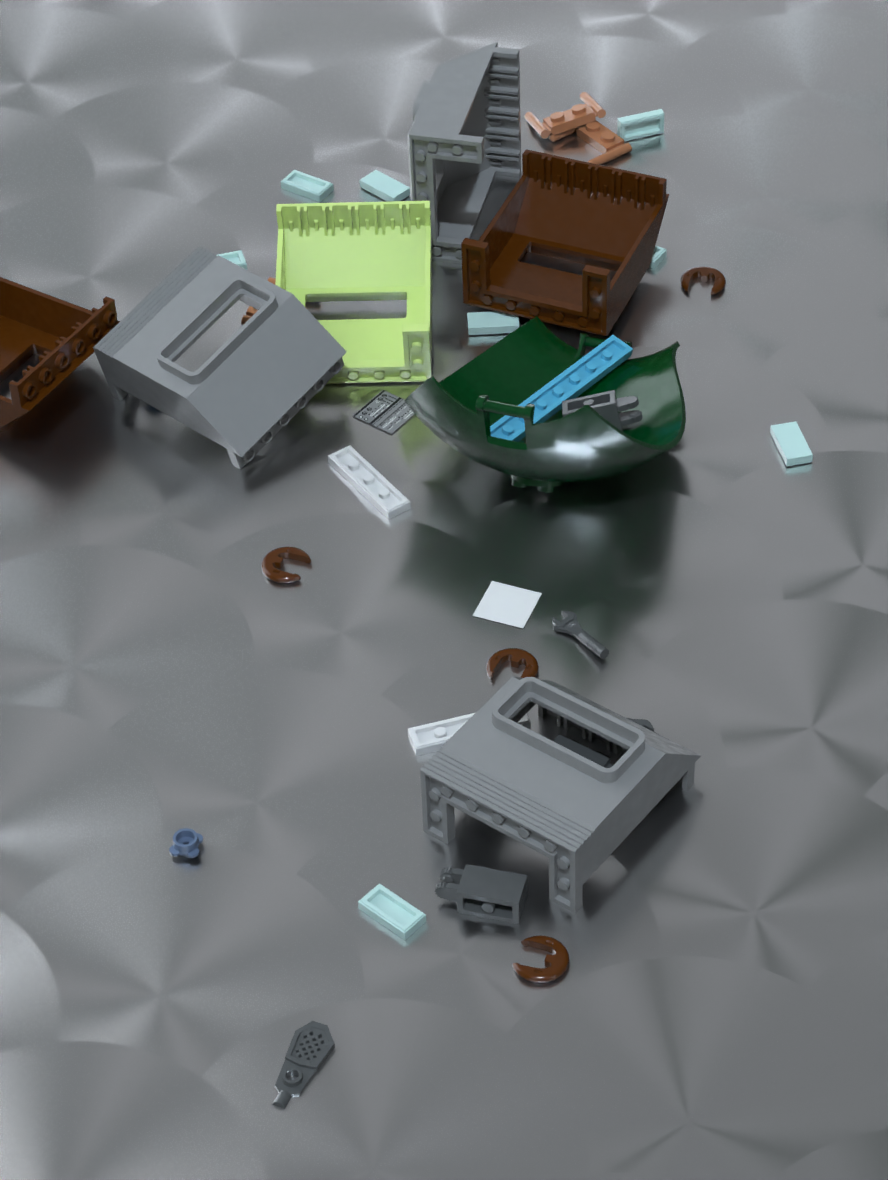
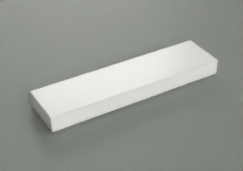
M351 445L328 455V463L388 520L411 509V502Z
M475 713L408 728V737L415 755L420 756L439 751ZM526 713L517 723L531 729V722Z

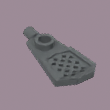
M311 1021L295 1031L275 1084V1088L279 1093L273 1105L285 1109L291 1097L299 1096L333 1051L335 1044L327 1025ZM290 1076L298 1077L296 1080L293 1081L287 1079Z

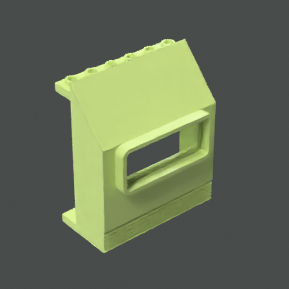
M430 201L276 204L278 243L275 285L292 293L305 307L306 302L407 300L406 318L318 320L346 351L342 356L344 366L326 384L425 382L432 376V242Z

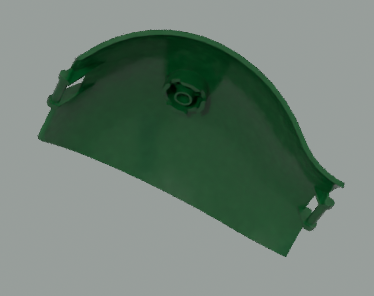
M538 316L517 328L440 382L434 376H431L405 400V403L418 419L438 438L457 452L479 464L509 474L512 478L513 486H537V490L548 493L553 492L554 487L561 486L564 482L606 478L627 472L650 462L678 444L685 431L686 423L684 396L675 359L676 351L680 344L676 341L669 347L654 354L625 360L577 397L615 390L617 398L636 396L639 405L635 408L621 411V413L639 410L643 416L641 421L622 426L623 431H621L604 419L592 407L585 405L563 417L561 409L544 423L533 424L535 405L530 403L526 407L518 405L584 357L586 347L596 348L605 341L581 333L579 349L577 350L554 335ZM624 341L627 345L632 347V342ZM505 415L523 418L526 436L519 442L491 437L490 426Z

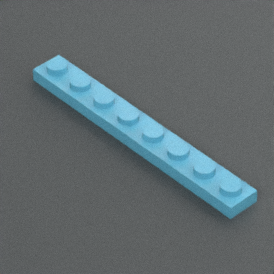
M615 335L610 336L518 406L526 407L529 403L534 404L533 424L544 423L562 409V401L577 398L631 357L633 348ZM508 415L503 416L490 426L491 437L519 442L526 436L524 419Z

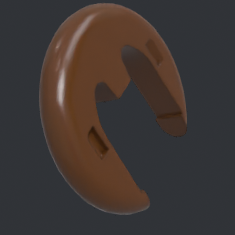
M705 266L687 270L680 280L681 286L686 292H689L691 282L697 277L701 278V282H707L709 279L714 280L711 296L722 291L726 284L725 277L720 271Z
M280 547L270 551L263 558L261 568L263 574L274 582L293 583L299 581L301 577L298 574L278 570L284 565L283 559L302 561L307 564L311 563V559L305 551L299 548Z
M507 648L494 653L486 665V671L491 680H493L499 667L506 661H511V667L519 668L520 665L526 666L520 678L536 677L539 669L536 658L531 653L518 648Z
M532 936L521 941V944L552 953L553 955L547 954L544 960L545 967L547 968H535L520 965V963L512 964L515 972L523 979L534 983H547L565 973L569 965V954L566 947L552 937Z

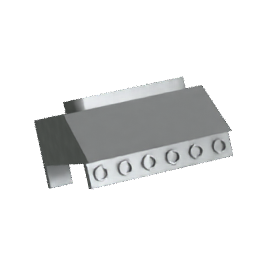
M498 42L437 65L431 81L423 82L414 102L413 122L409 133H407L411 201H430L432 261L462 265L461 243L465 238L471 239L495 176L520 177L519 49L498 47Z
M201 246L193 251L93 347L115 399L122 401L128 394H131L225 447L232 465L240 470L306 406L307 402L317 392L323 389L324 385L335 374L340 372L344 366L342 356L346 353L345 349L292 293L219 255L217 256L205 250ZM238 300L258 310L196 371L191 372L174 363Z
M512 677L432 756V759H429L428 763L421 767L423 831L449 844L455 838V807L549 858V900L576 914L583 906V884L678 781L682 782V789L686 791L694 784L695 762L701 755L553 681L540 680L535 677ZM535 704H538V716L543 718L546 714L557 718L558 726L561 727L564 724V729L566 730L573 726L582 731L583 739L589 736V742L591 743L598 739L607 744V751L610 752L613 749V754L615 755L620 751L625 754L612 767L605 768L517 722Z

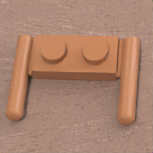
M582 92L580 99L585 104H577L569 110L552 113L549 117L544 118L542 123L532 112H527L524 118L545 139L549 137L550 133L554 136L593 122L597 116L603 118L606 115V111L587 92Z
M596 120L554 136L551 133L549 135L550 141L555 142L576 132L579 138L602 153V155L588 161L598 165H603L632 151L629 143H624V139Z

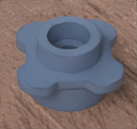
M189 828L178 830L173 835V846L169 848L170 854L175 857L179 855L189 858L197 857L200 854L198 848L199 844L203 842V836Z

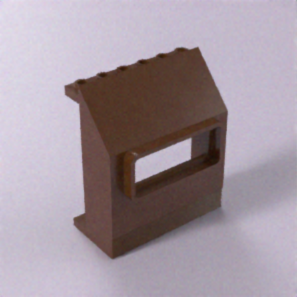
M526 149L522 154V177L479 240L465 238L461 243L463 303L528 319L538 316L542 322L607 337L650 266L669 194H666L667 179ZM531 252L585 264V267L582 270V275L524 263L521 260L526 253ZM611 270L617 271L612 280L610 281Z
M0 277V383L34 354L40 355L39 363L35 367L28 365L27 370L22 371V379L18 382L13 380L9 382L11 399L0 395V432L7 431L94 353L93 347L120 322L117 320L114 299L105 297L103 299L104 305L100 309L92 308L88 310Z

